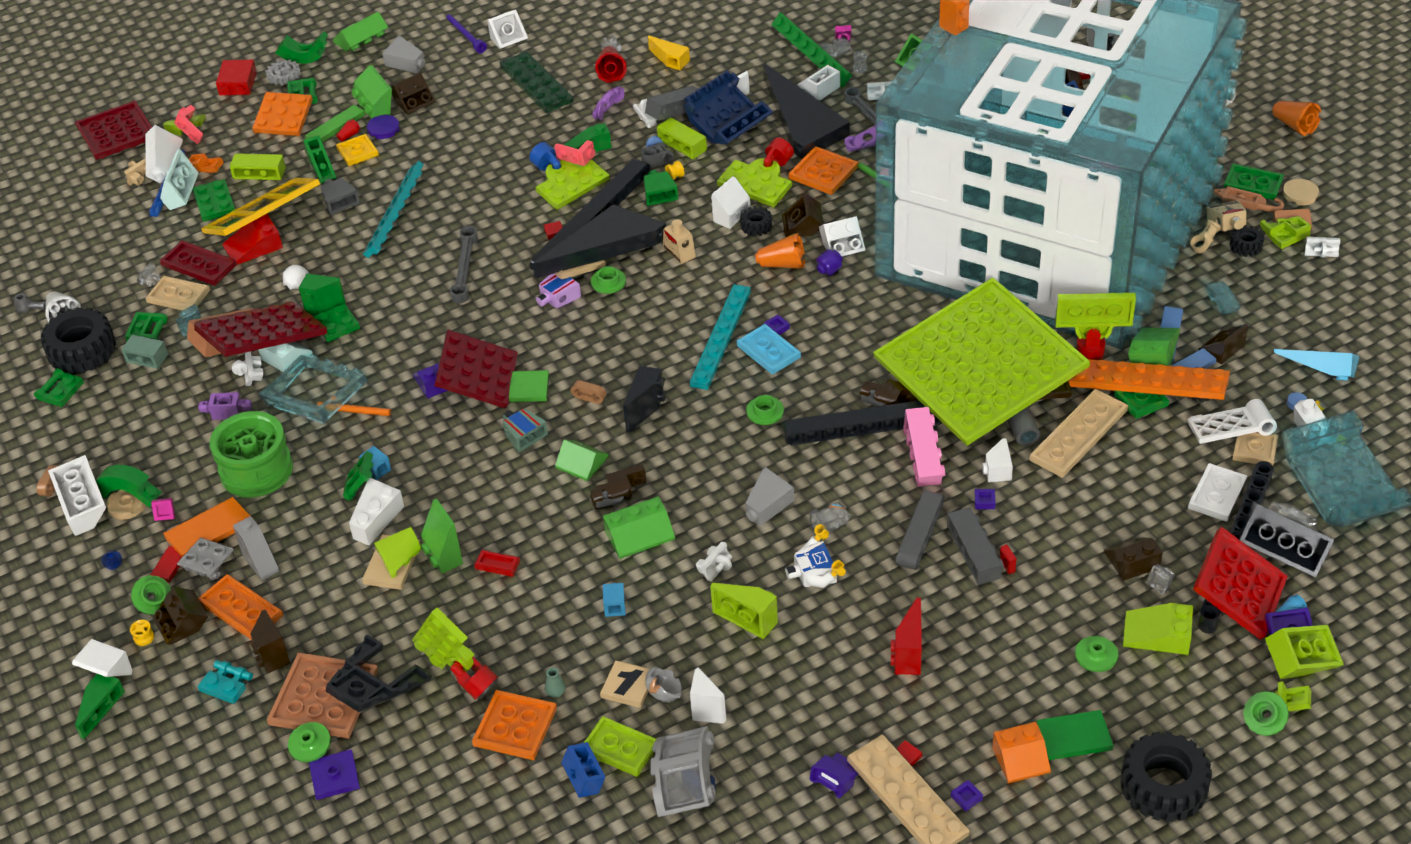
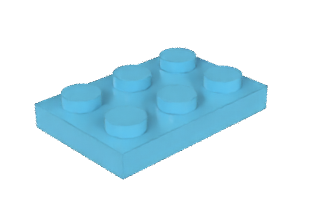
M766 324L737 340V346L772 375L801 358L799 350Z

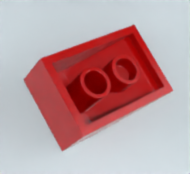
M268 214L241 227L222 244L229 258L236 260L237 265L283 248L279 232Z
M920 597L916 598L897 627L895 639H891V652H895L891 653V666H895V674L921 675L922 630Z

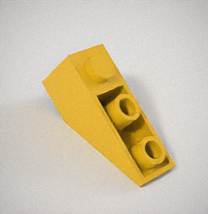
M648 36L649 50L667 67L681 71L690 61L689 47Z

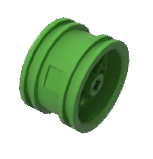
M260 411L239 413L221 422L211 435L210 449L212 456L218 465V474L223 487L228 492L240 497L264 496L279 489L291 476L293 460L286 445L284 429L276 417Z

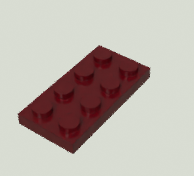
M183 240L160 260V264L163 267L214 286L237 266L236 260Z

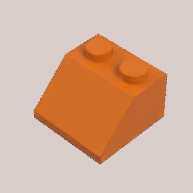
M940 0L939 27L955 36L966 30L969 25L970 0Z
M1036 722L993 733L992 748L1007 783L1051 772L1045 741Z

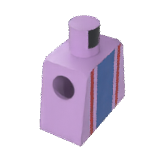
M550 274L539 284L540 295L536 297V301L540 306L549 303L555 308L562 307L581 297L580 284L571 277L560 279L555 274Z

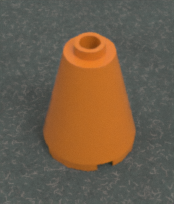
M1278 101L1272 108L1274 117L1303 136L1312 134L1320 123L1321 118L1318 116L1319 112L1321 113V108L1314 102Z
M799 233L760 248L758 253L755 254L756 262L761 267L802 269L805 268L806 263L805 260H802L805 252Z

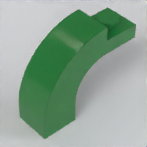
M322 31L317 39L310 44L299 43L286 35L279 44L275 54L287 61H296V63L300 64L315 62L322 56L326 48L328 34Z
M127 465L109 466L96 478L100 493L105 499L112 491L122 490L132 494L150 508L152 500H156L162 493V491L147 481L149 475Z

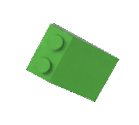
M1142 328L1131 342L1128 353L1130 363L1171 366L1180 328Z
M434 499L421 534L423 542L421 549L425 556L429 555L433 568L437 567L440 573L443 574L462 565L463 561L455 524L438 499Z

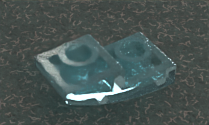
M1223 281L1205 285L1211 301L1217 302L1222 314L1235 312L1241 308L1235 295Z

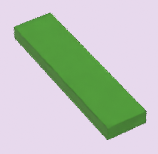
M353 105L306 134L305 138L308 139L319 135L321 141L324 142L337 134L347 120L353 119L357 121L365 116V111Z

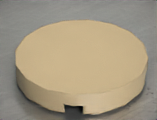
M1293 179L1285 183L1282 193L1283 197L1290 203L1293 201L1296 202V205H1309L1318 198L1319 189L1315 183L1309 180Z
M122 490L117 493L113 492L106 503L109 514L120 520L133 518L139 515L146 507L135 496Z

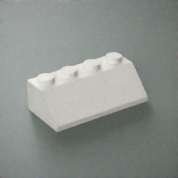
M84 455L48 470L66 520L75 536L93 529L106 509L88 460Z

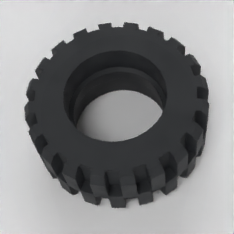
M91 308L70 309L65 313H60L56 318H52L49 324L45 325L41 333V344L48 362L53 368H59L63 372L76 374V372L80 374L86 373L85 371L95 370V367L102 366L104 361L110 359L116 346L115 336L108 318L101 312L93 311Z
M1154 732L1151 736H1148V734L1140 737L1139 741L1135 740L1125 753L1120 782L1123 795L1126 800H1130V805L1135 810L1139 809L1140 813L1146 817L1148 815L1152 816L1153 820L1166 819V822H1173L1174 819H1178V821L1187 819V815L1191 817L1199 809H1202L1208 797L1212 778L1210 760L1205 757L1206 753L1201 747L1197 748V744L1191 739L1190 741L1186 740L1183 735L1175 736L1172 735V732H1165V734ZM1154 768H1168L1179 773L1185 779V782L1178 785H1163L1151 779L1146 772Z

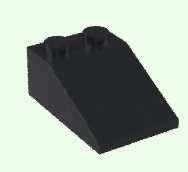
M639 366L623 404L626 432H631L659 409L661 402L665 401L666 391L663 390L665 378L662 377V369Z

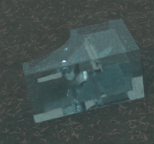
M195 304L179 313L180 317L176 319L179 331L185 338H187L189 320L201 318L199 308Z

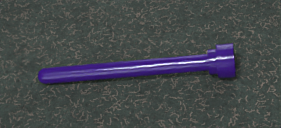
M448 14L446 16L447 20L473 44V48L477 53L481 54L486 51L487 44L483 40H477L452 15Z

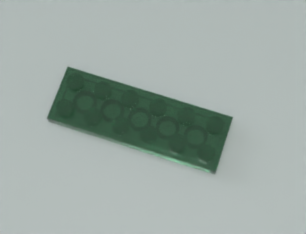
M527 51L499 62L500 68L545 113L574 102L573 96Z

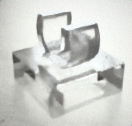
M613 34L611 39L608 40L604 37L603 42L600 43L602 50L606 46H612L617 51H621V45Z
M152 262L139 272L137 282L141 285L146 282L147 285L152 287L154 281L151 278H154L156 281L160 279V275L155 272L156 266Z
M1156 564L1152 567L1146 583L1161 594L1168 592L1174 572L1167 567L1163 568Z

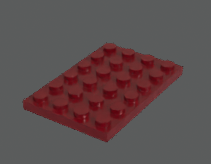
M292 301L278 306L270 305L264 309L256 308L250 312H237L235 315L219 316L217 319H204L194 323V330L225 357L327 334L326 326Z

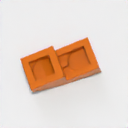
M205 153L191 155L188 159L197 171L208 173L217 172L224 163L221 157L207 158Z

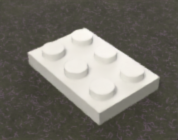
M1209 463L1189 502L1188 509L1227 522L1246 484L1248 476Z

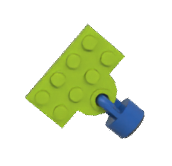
M546 142L537 144L530 152V161L538 169L546 172V181L536 186V192L556 210L610 180V175L592 159L585 166L558 160L555 149Z

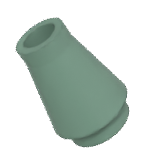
M551 667L546 671L544 688L545 692L553 698L560 697L566 689L559 670L555 667Z

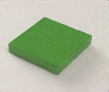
M549 370L513 371L510 382L509 402L547 401Z

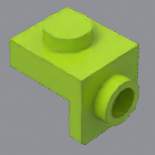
M1278 682V690L1275 691V694L1285 701L1288 711L1311 709V689L1309 686L1287 689L1284 682Z

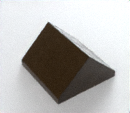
M1247 323L1221 330L1198 348V350L1204 348L1216 358V362L1222 365L1245 346L1248 331Z

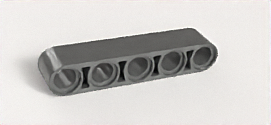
M928 490L923 491L896 558L897 566L913 570L918 569L943 507L944 494Z

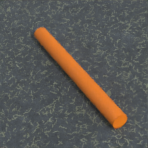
M318 402L317 409L381 416L391 415V409L326 402Z

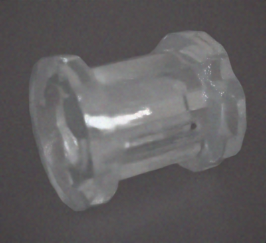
M863 51L855 52L853 54L855 60L853 70L857 73H863L867 70V53Z

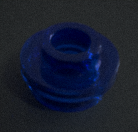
M109 551L101 558L103 566L110 570L118 568L122 561V556L118 551Z

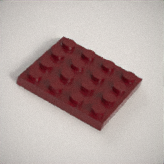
M136 100L75 121L76 128L95 160L103 159L106 156L145 143V134L152 128Z
M447 330L434 386L506 409L509 402L512 372L515 370L518 352Z

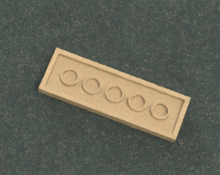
M1094 389L1030 454V461L1063 478L1128 411V405Z
M883 734L848 755L847 761L920 844H957L969 836V829Z

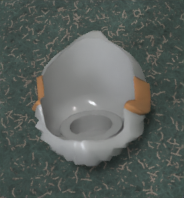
M653 667L647 672L646 687L654 698L663 703H670L680 698L682 691L679 678H674L672 670Z

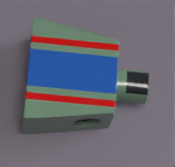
M521 409L515 414L508 410L503 415L504 433L518 452L523 451L548 435L546 421L526 409Z

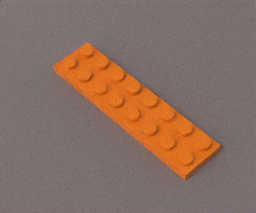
M1088 359L1090 367L1068 380L1070 387L1224 400L1230 379V371Z

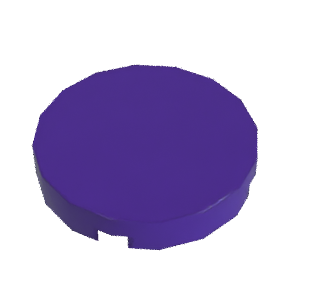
M391 115L374 117L367 124L369 135L371 137L375 136L376 139L393 137L395 132H398L400 129L398 119Z

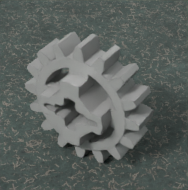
M285 59L282 62L271 63V66L267 67L268 70H265L267 80L271 84L275 82V85L281 84V86L287 83V81L299 79V75H301L299 64H296V61H285Z

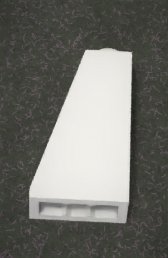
M154 125L145 134L146 177L161 183L166 178L177 149H180L183 139Z

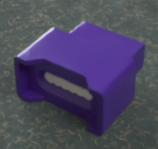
M837 752L831 758L825 755L811 767L809 779L813 783H821L834 791L837 798H841L853 787L858 773L847 761V758Z

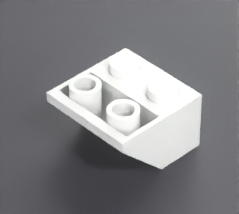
M827 65L798 83L797 86L820 101L840 87V71Z
M733 176L718 190L714 191L711 197L713 222L729 229L741 220L740 216L743 210H748V207H750V197Z
M857 216L819 226L826 250H836L841 256L865 251Z

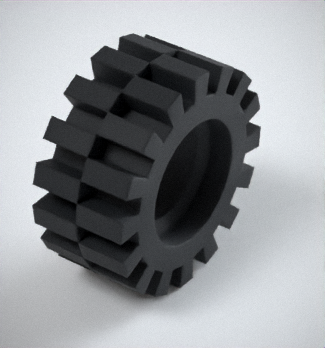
M753 206V209L748 207V210H743L740 216L743 233H747L748 236L753 234V237L759 234L760 237L762 233L766 235L767 231H771L772 215L770 211H767V208L762 209V206H759V208Z
M1244 225L1241 229H1234L1231 234L1230 249L1235 254L1238 252L1239 256L1244 254V257L1248 255L1253 257L1254 254L1258 255L1263 249L1264 234H1262L1261 230L1258 231L1259 228L1257 227L1253 229V226L1247 228V225Z

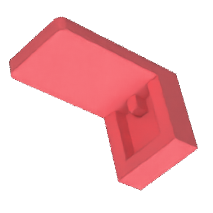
M189 105L187 108L183 107L178 112L174 123L192 141L199 144L203 133L189 121L193 117L195 108L192 105Z
M589 140L579 149L558 143L554 145L557 159L585 166L595 156L593 142Z

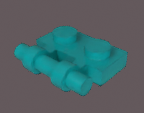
M216 660L213 667L219 669L217 673L209 670L197 687L200 692L235 704L246 689L245 684L242 683L243 680L251 681L253 673L248 672L244 667L232 666L228 661ZM228 674L235 675L232 679L226 677Z

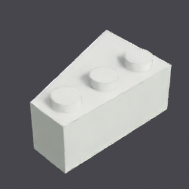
M372 478L367 481L349 522L354 540L369 546L404 507L400 490Z

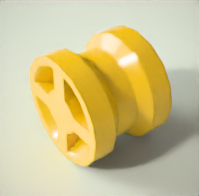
M675 161L674 164L665 166V171L669 173L673 180L676 177L681 178L685 175L680 161Z
M137 620L131 625L130 633L135 644L145 646L153 641L154 632L147 620Z

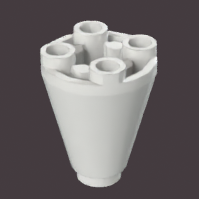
M50 292L46 297L45 316L49 323L58 314L65 313L70 309L76 310L81 308V306L73 297L59 292Z

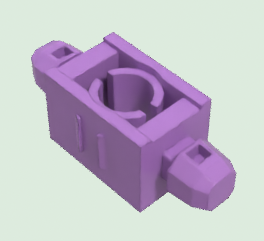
M239 392L211 393L210 400L200 402L198 409L200 412H210L212 420L227 419L241 413V410H251L252 401L247 399L241 400Z

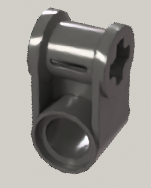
M658 143L641 150V160L650 164L651 169L668 164L674 158V153L667 149L665 143Z

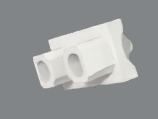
M896 81L867 83L868 100L897 98Z
M647 99L641 100L640 104H633V109L648 128L657 125V119L645 113Z
M1306 237L1304 254L1305 256H1320L1321 258H1325V256L1338 257L1341 240L1340 238Z
M251 351L246 352L244 361L237 360L232 364L231 367L234 374L239 376L244 374L246 386H251L252 381H262L261 356H251Z
M720 542L717 547L711 546L708 549V557L705 560L699 559L696 563L698 571L705 575L707 581L712 582L721 570L729 571L732 568V563L730 562L732 555L727 550L726 542Z

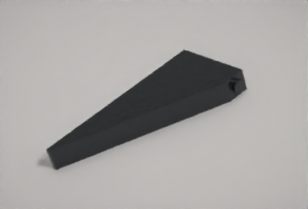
M767 64L763 65L765 83L795 155L803 159L815 146L825 149L850 135V122Z
M612 205L534 261V277L540 278L558 273L561 270H568L655 246L663 240V231L666 223Z

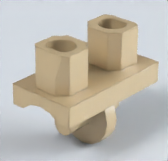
M146 158L138 163L134 161L128 163L129 168L124 171L128 185L136 184L139 186L143 183L146 176Z

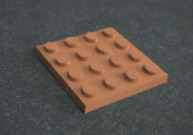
M298 653L267 718L268 725L296 729L302 724L317 722L324 725L331 736L350 738L360 712L355 711L326 692V685L335 673L342 669L346 660ZM364 663L360 666V668L376 677L378 673L377 665Z

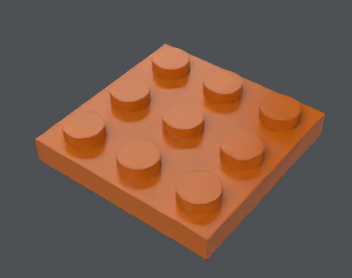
M266 92L252 128L254 133L300 136L313 100L312 96Z
M815 146L788 173L789 179L833 195L859 167V162Z
M496 690L474 735L472 744L474 747L535 760L555 715L557 705L553 702Z

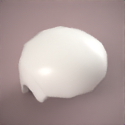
M300 265L289 266L283 272V286L287 285L290 290L299 289L305 275L309 274L308 271Z

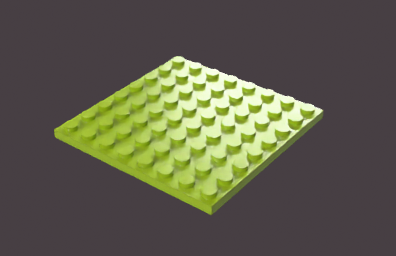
M993 277L873 352L874 358L925 407H929V410L966 446L1090 367V361Z

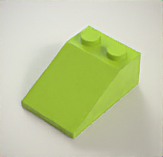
M712 583L710 585L713 613L762 639L777 625V596L772 592L752 586Z
M1168 603L1126 611L1123 647L1188 655L1192 635L1193 605Z
M1328 625L1282 628L1265 638L1280 679L1296 678L1344 665Z

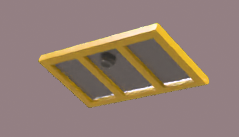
M293 178L202 227L201 230L205 234L226 236L320 185V182L314 178Z

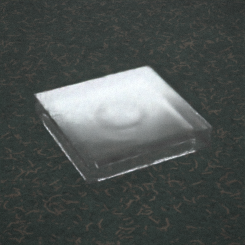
M1271 502L1269 509L1307 526L1316 525L1318 517L1284 502Z

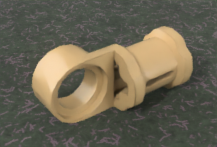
M1212 220L1206 221L1204 230L1190 241L1194 252L1203 253L1208 249L1209 245L1214 241L1213 237L1216 232L1221 229L1219 224ZM1198 241L1204 242L1202 246L1195 247Z

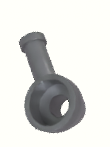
M20 293L14 298V307L18 313H26L31 309H42L45 311L46 302H32L25 294Z

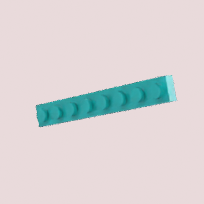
M419 160L409 168L363 252V255L367 258L373 254L377 255L382 247L380 245L387 239L388 236L386 234L393 228L394 225L392 223L399 217L400 214L398 212L405 206L404 201L411 194L409 191L414 188L417 183L415 180L422 174L421 169L424 164Z
M733 285L691 377L690 387L709 389L751 294V287Z

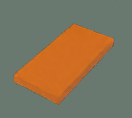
M231 497L168 530L163 535L167 542L183 557L200 538L218 543L235 533L233 525L248 518L250 515Z
M228 574L198 598L204 608L250 640H252L250 634L261 611L266 610L273 623H276L284 616L282 610Z

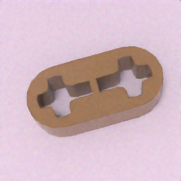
M581 380L576 381L571 388V393L576 398L596 404L602 403L607 395L603 387Z
M49 465L37 484L38 495L47 497L53 495L55 488L48 470L58 467V465Z

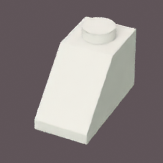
M1006 438L1001 439L986 454L985 463H982L983 475H987L988 482L1012 480L1013 466Z

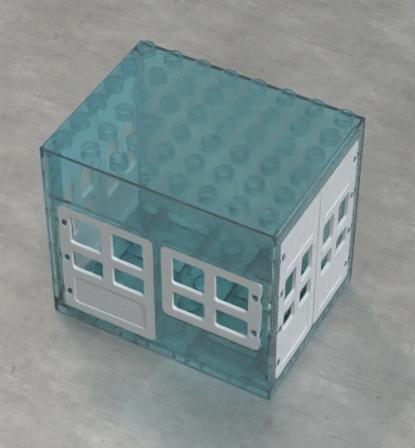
M970 0L968 28L955 36L939 27L938 19L876 103L875 276L954 300L959 299L993 277L1052 329L1077 336L1075 327L1056 328L1055 326L1058 294L1135 293L1136 303L1133 326H1113L1112 333L1107 339L1105 338V345L1122 349L1128 336L1135 337L1140 331L1143 322V316L1140 315L1141 312L1145 314L1151 312L1155 301V293L1152 291L1161 292L1166 282L1168 272L1164 269H1174L1179 256V248L1176 247L1185 248L1191 232V227L1188 225L1197 226L1202 212V206L1199 204L1207 206L1211 199L1213 185L1210 184L1219 185L1224 165L1218 164L1217 161L1218 157L1223 158L1229 140L1228 137L1221 136L1222 129H1228L1233 115V109L1226 107L1227 100L1232 101L1238 84L1237 79L1231 78V70L1237 71L1243 53L1242 49L1235 48L1236 40L1241 41L1243 39L1248 22L1247 19L1240 17L1242 2L1234 0H1082L1077 8H1071L1072 0ZM1098 1L1097 14L1092 13L1091 10ZM1112 1L1138 7L1132 18L1128 21L1110 17ZM1081 26L1095 31L1094 47L1071 42ZM1108 33L1120 35L1113 48L1107 51ZM1066 69L1090 74V84L1087 89L1082 90L1065 85ZM1063 105L1074 108L1069 117L1062 114Z

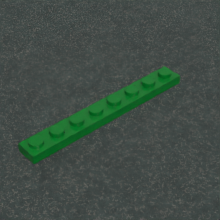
M781 12L777 15L771 25L820 69L829 65L840 71V86L843 88L852 77V74Z

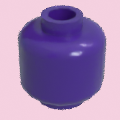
M827 249L816 259V268L822 275L827 274L831 276L842 267L843 258L838 251Z

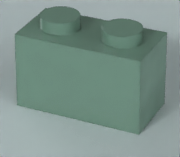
M132 335L121 349L127 363L158 369L168 356L164 341Z

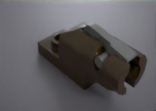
M888 379L884 386L873 382H865L860 390V400L876 407L919 401L903 384Z
M643 464L605 474V484L589 489L593 507L597 509L608 505L621 504L623 500L632 498L631 487L647 483Z

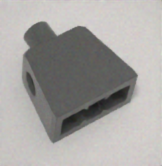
M343 178L335 181L327 179L324 185L321 186L323 199L330 215L360 203L357 190Z

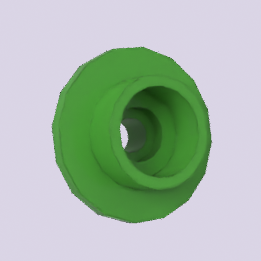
M611 266L599 269L591 278L593 289L604 294L618 292L626 284L624 273Z
M761 395L749 402L746 414L753 423L770 425L782 418L784 406L777 398L770 395Z
M148 575L140 578L134 584L131 590V600L138 611L146 615H155L166 595L170 592L171 587L163 578ZM152 594L154 599H149L147 595Z
M1089 636L1077 644L1075 657L1083 668L1093 672H1104L1111 669L1117 663L1118 650L1114 643L1107 638Z
M1264 691L1256 693L1248 699L1243 715L1245 723L1250 730L1258 735L1270 736L1284 729L1288 722L1289 711L1287 704L1280 696ZM1266 711L1271 712V716L1269 718L1264 717V713Z
M317 722L302 724L289 737L287 745L289 753L295 760L300 762L318 760L326 754L330 747V733L324 725Z

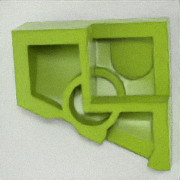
M205 114L196 115L189 121L197 128V126H202L206 116ZM175 120L166 121L163 124L164 130L174 135H182L183 131L176 126Z
M1300 216L1288 219L1279 218L1275 223H1266V220L1260 221L1263 231L1280 249L1310 237L1311 225Z
M411 527L374 543L391 578L396 577V571L402 565L406 566L410 559L421 551L419 541Z

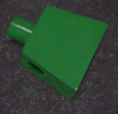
M652 170L649 172V175L644 176L647 206L678 200L677 185L668 172L659 173L657 170Z

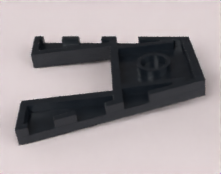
M365 635L364 641L358 644L353 655L346 659L342 669H339L328 682L326 692L355 711L361 712L430 682L432 674L415 664L387 685L360 668V666L383 649L382 643L369 635Z

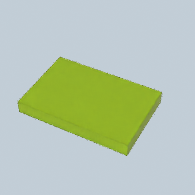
M602 716L584 743L588 742L597 760L638 777L654 753L652 748L656 738Z

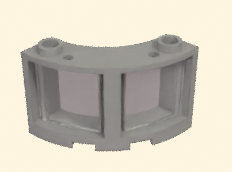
M708 726L658 737L654 742L652 750L654 753L656 752L655 758H651V775L656 778L655 787H652L658 817L706 807L715 801L716 793L714 786L711 784L709 769L714 736L711 731L709 732Z

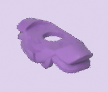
M617 86L603 95L592 113L595 120H602L603 114L614 103H618L624 98V88Z
M881 120L874 127L856 136L852 135L845 138L846 149L851 152L876 145L877 142L891 132L888 122ZM867 134H871L873 136V138L869 141H865L863 139L864 136Z

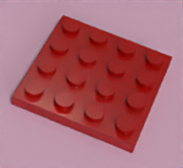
M1220 527L1216 530L1193 590L1261 640L1266 637L1268 631L1265 614L1275 612L1288 576L1230 532Z

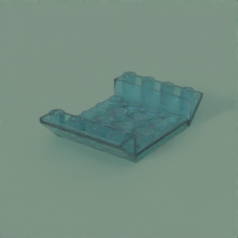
M1354 410L1282 431L1288 463L1326 523L1339 527L1411 506V495L1407 489L1403 487L1396 490L1360 436L1364 425Z

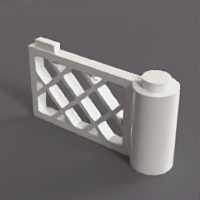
M1260 399L1250 400L1245 407L1207 415L1200 414L1188 418V424L1200 444L1255 432L1268 436L1277 429L1276 421ZM1243 414L1242 418L1235 417L1237 415ZM1228 422H1235L1236 424L1232 425L1228 424ZM1211 425V426H1215V427H1217V428H1216V429H1213V428H1209V426Z

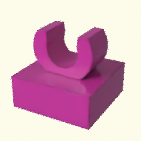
M851 25L835 26V39L838 38L839 44H841V38H846L847 43L850 42Z
M173 498L152 500L154 521L174 519L176 517Z

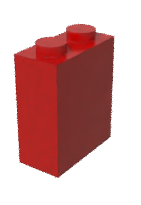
M254 59L223 60L216 80L219 96L251 94L257 74Z

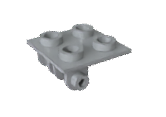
M200 538L180 559L177 565L182 566L185 571H191L203 577L206 575L211 580L219 579L221 573L218 571V568L234 549Z

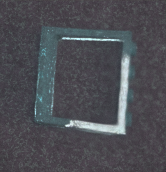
M300 355L275 381L263 389L259 395L268 406L324 424L368 380L356 368L348 370L343 364L336 366L330 360L320 361L314 355L309 357ZM306 367L351 380L321 405H314L282 394Z

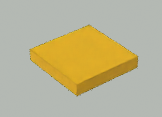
M366 134L336 144L338 152L348 166L379 156L378 150Z

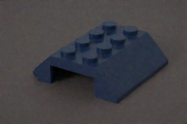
M729 71L723 72L718 78H714L706 83V85L697 89L695 93L693 92L684 98L686 102L684 107L689 121L711 143L727 145L773 114V111L763 101L755 105L737 87L740 78L734 73L730 75Z

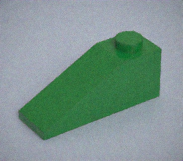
M606 123L588 127L564 144L565 146L579 149L589 140L593 142L595 152L612 148L610 132Z
M320 136L303 140L305 153L320 183L323 184L327 179L336 180L337 177Z
M96 674L89 681L85 688L75 727L82 739L88 736L125 693L120 679L113 676L106 677Z

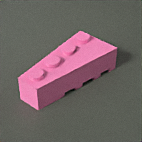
M929 407L905 410L903 430L907 436V446H910L911 461L915 460L913 462V471L917 487L939 485L942 482V477L945 476L944 465H940L939 460L942 459L941 449L937 448L936 445L938 434L937 431L933 430L935 425L934 415L930 414Z

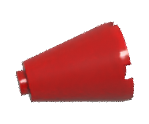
M606 46L596 60L595 71L599 79L612 83V81H619L625 76L627 64L614 47Z

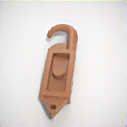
M1229 186L1224 189H1214V194L1221 198L1224 203L1238 200L1244 208L1258 209L1274 213L1276 210H1283L1284 208L1283 201L1277 198L1274 201L1279 206H1271L1266 204V199L1261 194Z

